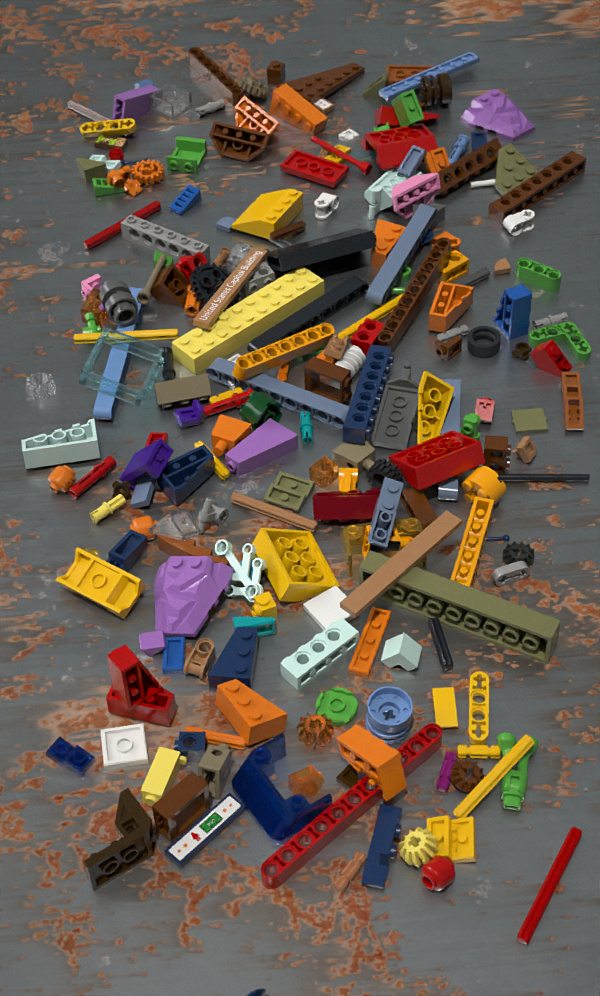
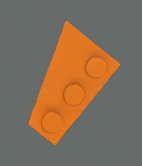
M377 219L375 229L377 242H375L376 247L371 248V267L380 269L406 227Z
M440 282L429 312L428 330L445 333L473 303L474 287Z
M237 679L217 685L216 706L237 733L243 737L244 742L248 746L285 732L288 713Z
M357 724L336 738L341 756L358 773L363 771L370 778L368 783L372 787L377 785L382 790V797L386 801L407 787L401 763L402 757L397 749H392L382 739L376 738L368 729H363Z

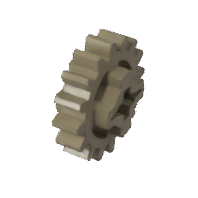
M240 76L237 82L246 94L256 98L260 96L266 97L269 90L266 86H263L261 80L252 76Z

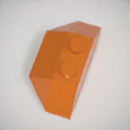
M245 96L234 107L236 112L235 121L238 127L267 133L271 136L280 125L279 122Z

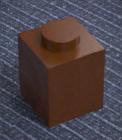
M271 61L267 67V84H282L285 80V63Z

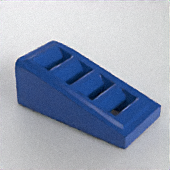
M188 185L169 206V210L182 215L201 200L200 189Z

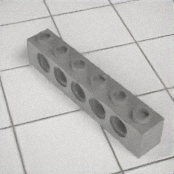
M129 215L121 222L122 238L153 251H160L178 261L180 257L194 255L199 251L206 257L207 262L211 261L210 246L133 215Z

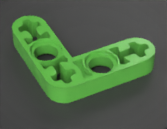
M563 322L529 332L528 342L532 346H538L552 339L554 342L564 340L577 359L588 360L591 356V346L572 322Z

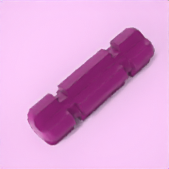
M450 751L445 754V760L443 761L436 784V789L442 792L448 791L451 781V768L457 761V754Z

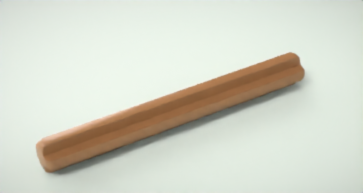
M233 492L231 495L232 503L311 532H315L318 527V522L238 492Z

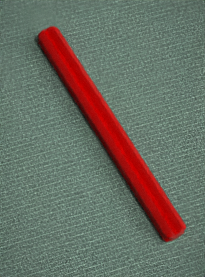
M156 200L131 215L144 219L161 209V203ZM124 219L83 242L84 247L89 250L121 232V222Z
M571 827L517 934L519 942L523 944L530 942L582 837L581 829Z

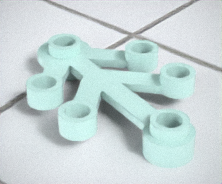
M224 539L219 540L215 545V552L226 557L236 572L233 573L231 581H242L245 586L236 587L229 585L225 592L226 596L232 598L237 595L245 596L248 601L254 602V596L263 594L260 577L261 571L266 567V561L261 558L253 560L252 566L254 570L251 580L249 570L251 557L256 553L255 545L247 543L243 546L244 554L241 565L233 553L232 544Z

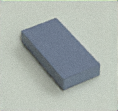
M412 145L397 170L398 174L411 178L427 154V151Z
M150 475L138 477L130 502V506L133 509L149 505L157 478L154 479Z

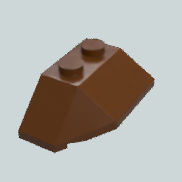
M214 121L209 134L220 156L249 162L265 150L270 134L217 121Z

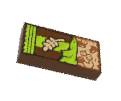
M99 134L94 142V146L109 150L120 148L123 151L128 144V139Z

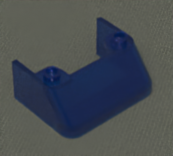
M283 733L253 749L232 779L233 792L240 802L246 806V810L267 839L274 845L287 843L332 805L330 793L312 804L301 795H294L285 800L262 769L286 756L285 735Z

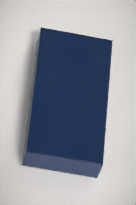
M471 132L472 151L487 143L486 132Z

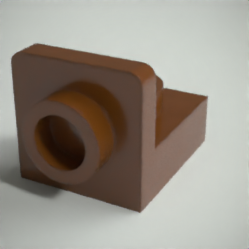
M458 335L446 343L440 340L435 341V354L447 362L462 351V338Z

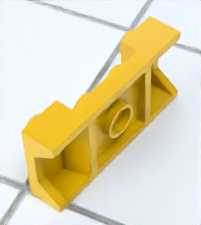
M78 547L75 550L74 563L68 572L56 578L61 587L86 597L125 619L146 586L136 576Z

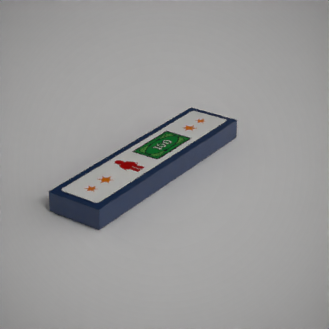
M231 793L227 794L164 850L165 855L181 869L246 810V806Z

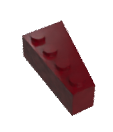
M370 488L371 490H367L365 493H362L359 489L347 491L346 494H343L342 491L315 493L312 497L314 520H320L323 523L339 519V522H348L350 519H358L359 522L369 521L373 517L381 490L379 488Z

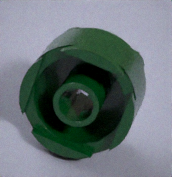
M254 391L249 395V399L244 407L240 409L239 415L242 421L252 424V429L256 430L270 418L279 423L282 417L280 409L283 407L267 393Z

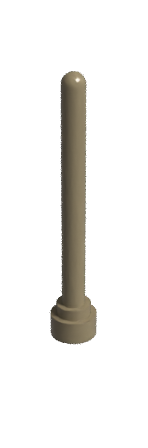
M164 254L159 257L145 288L140 290L137 295V301L140 304H148L151 300V289L166 260Z

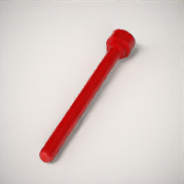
M315 136L311 137L313 143L355 165L362 174L367 176L372 171L373 165L369 162H360Z

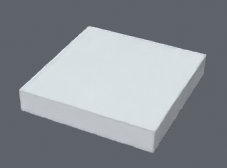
M336 585L303 604V609L323 630H326L331 623L338 621L340 618L347 622L354 619L352 615L340 608V602L346 598V595Z
M144 723L101 730L105 770L149 763Z

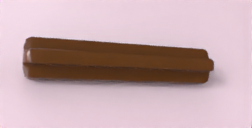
M299 221L270 233L269 238L270 240L277 241L306 229V223Z

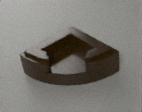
M349 764L336 777V782L347 790L351 789L358 783L356 770Z

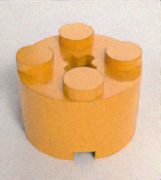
M481 466L475 469L462 482V488L465 493L463 497L468 503L474 502L475 496L492 499L495 505L506 494V485L503 481L500 483L497 479L499 475L487 466Z

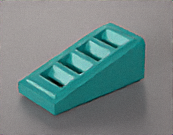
M232 617L234 631L237 627L258 628V637L277 634L275 617Z

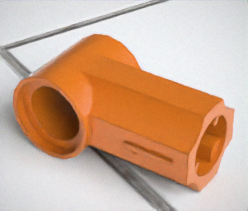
M189 285L187 287L188 295L184 311L189 316L195 317L200 312L203 302H197L199 298L193 297L195 292L190 291L193 286Z

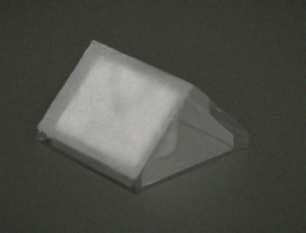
M183 509L166 515L149 528V533L184 541L200 536L201 530L188 510Z

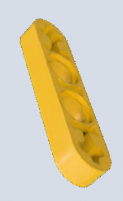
M127 118L88 122L82 124L79 130L84 138L98 137L99 134L108 136L131 134L137 130V125L134 119Z
M477 671L472 673L469 683L468 739L472 745H485L489 733V677L486 673ZM477 680H481V689H477ZM476 696L483 697L485 701L482 703H477L473 700V698ZM481 714L485 718L478 721L473 718V715ZM476 728H481V737L479 738L476 737Z

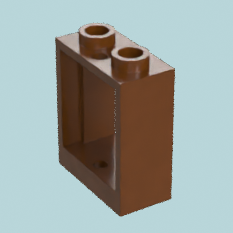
M314 356L304 366L305 390L344 405L351 400V370ZM320 375L340 382V389L320 382Z
M193 772L189 773L152 806L156 831L171 844L211 809L208 782L202 776L198 777Z

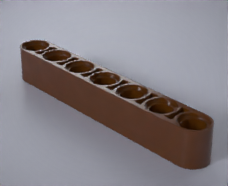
M193 47L189 49L190 65L231 105L236 106L244 97L243 88L239 87L237 82L200 48Z

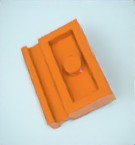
M444 147L431 150L424 157L429 174L437 173L450 165Z

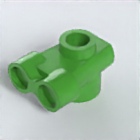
M89 312L85 314L88 327L83 328V333L102 332L100 325H97L94 313Z
M475 413L465 415L459 433L480 441V433L478 432V426L481 423L480 416Z

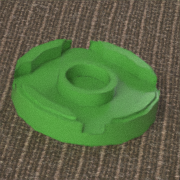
M330 688L329 691L320 693L316 699L317 716L327 725L337 727L347 725L357 716L358 701L354 694L345 688Z

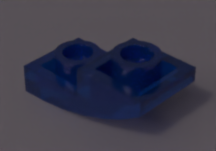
M60 736L46 751V756L80 775L95 758L79 745L74 747Z

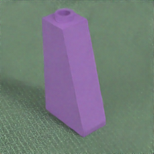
M148 85L116 94L114 96L112 120L127 118L137 120L160 104L161 89Z
M270 418L225 454L226 468L239 476L246 474L298 448V435Z

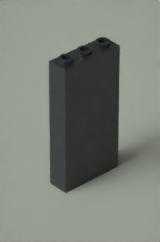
M356 228L268 251L267 263L271 269L283 272L376 247L375 242H377V238L373 230Z

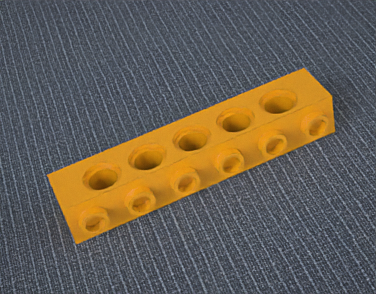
M475 496L450 580L473 587L493 517L494 500Z

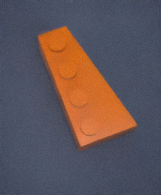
M285 83L273 90L269 113L312 136L326 128L328 117Z

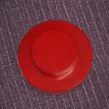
M112 148L109 152L110 160H123L124 153L120 148Z

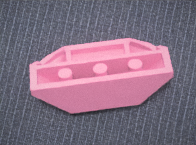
M439 173L416 175L392 187L394 211L402 219L413 216V205L431 203L436 192L441 188Z

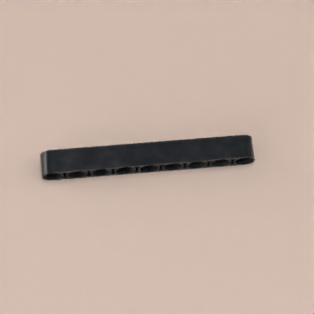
M357 276L350 277L254 338L248 344L247 351L249 353L321 324L363 297L369 289V284Z

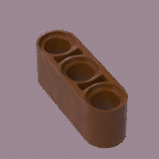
M414 487L402 490L400 495L401 502L417 532L420 534L437 519V516L422 490Z

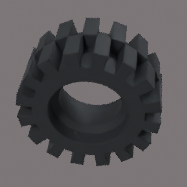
M378 459L369 468L366 477L369 478L368 482H372V487L375 486L381 490L385 477L403 482V474L400 473V468L397 469V465H392L390 460L387 462L386 459Z

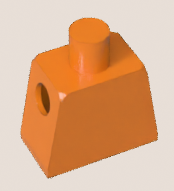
M220 414L211 433L212 446L214 447L213 452L218 456H222L224 452H229L252 433V424Z

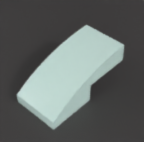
M92 155L90 157V160L106 162L107 173L111 170L117 171L122 166L120 160H107L106 155Z

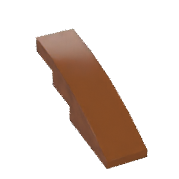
M562 372L561 384L565 430L584 431L580 372Z
M162 533L157 535L159 549L169 556H209L213 559L214 563H223L230 566L227 558L213 556L212 549L196 546V540Z

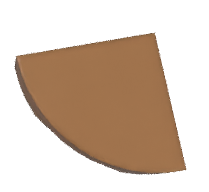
M506 258L496 262L494 275L511 273V267Z

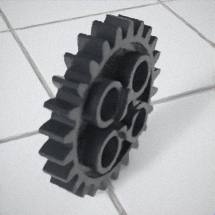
M207 262L206 264L198 265L189 278L191 280L189 285L193 286L190 291L195 292L193 297H198L197 302H203L204 307L231 273L228 274L227 268L223 270L221 265L216 267L215 263L210 265ZM220 281H223L220 286H217L210 294H207ZM241 290L237 293V295L233 298L229 305L224 309V311L239 302V298L241 297L239 293L241 292Z

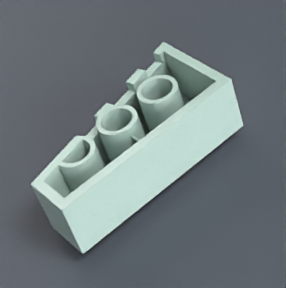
M94 419L88 420L87 424L81 426L79 423L74 424L71 429L64 431L61 428L54 430L48 436L44 433L21 440L26 469L100 458Z

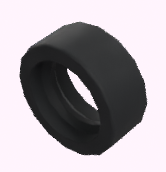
M478 326L470 330L467 338V348L471 354L482 358L491 357L497 354L500 349L501 336L496 329L489 326ZM479 339H487L492 341L493 343L479 344L475 341Z

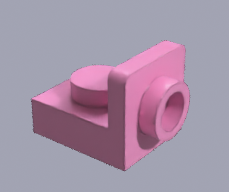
M99 274L81 282V294L90 302H94V294L100 292L99 287L102 285V279Z

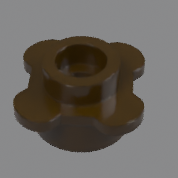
M519 342L515 345L512 355L527 359L532 348L525 342Z
M129 481L124 483L113 482V498L119 494H122L126 500L131 498L129 489L131 483Z

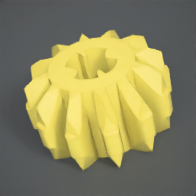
M419 826L415 831L409 829L408 835H402L404 841L398 843L401 849L399 851L400 856L408 865H415L418 868L421 867L422 863L426 864L435 856V853L439 852L436 837L427 828L423 830Z

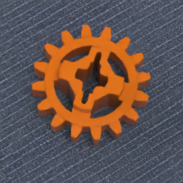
M148 159L147 161L141 160L142 162H136V165H132V179H137L140 181V184L146 183L148 185L149 183L154 184L155 181L160 182V179H163V175H165L164 165L160 161L156 163V160L150 161Z

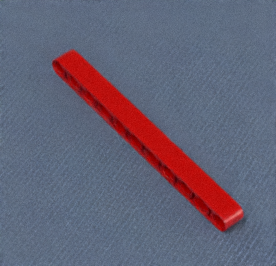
M430 723L425 725L397 749L402 757L401 763H404L402 767L405 778L441 748L443 731L438 724ZM367 775L262 863L260 869L263 886L271 890L280 887L383 798L382 790L377 785L372 787L368 783L370 778ZM269 873H275V875H273V876H269V875H267V874H269Z

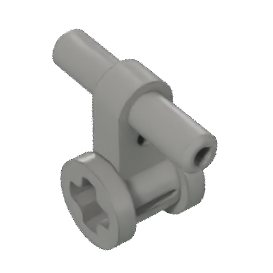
M205 498L203 508L199 511L196 533L203 534L206 522L215 520L216 523L223 524L228 518L229 510L225 507H219L212 498Z

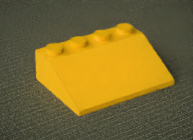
M284 189L261 194L231 225V228L270 239L271 232L288 226L303 209V192L295 189Z
M261 528L252 545L256 547L258 558L266 561L264 571L279 601L298 602L318 596L335 585L340 588L311 531Z

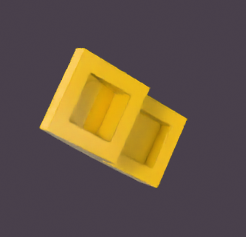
M342 145L334 146L348 155L352 148ZM333 153L325 157V159L340 164L345 161Z
M454 687L432 688L435 724H438L442 729L458 728Z

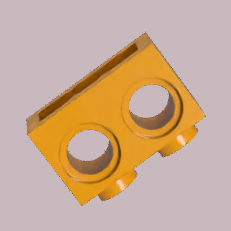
M457 250L452 251L449 261L436 281L439 283H450L469 272V259Z

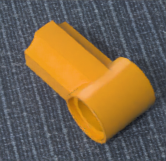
M339 467V491H342L343 494L356 489V485H358V468Z

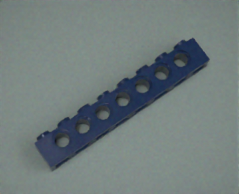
M370 345L343 425L342 442L365 445L366 439L370 438L371 427L374 426L378 405L381 403V395L384 393L391 365H393L394 361L391 347Z

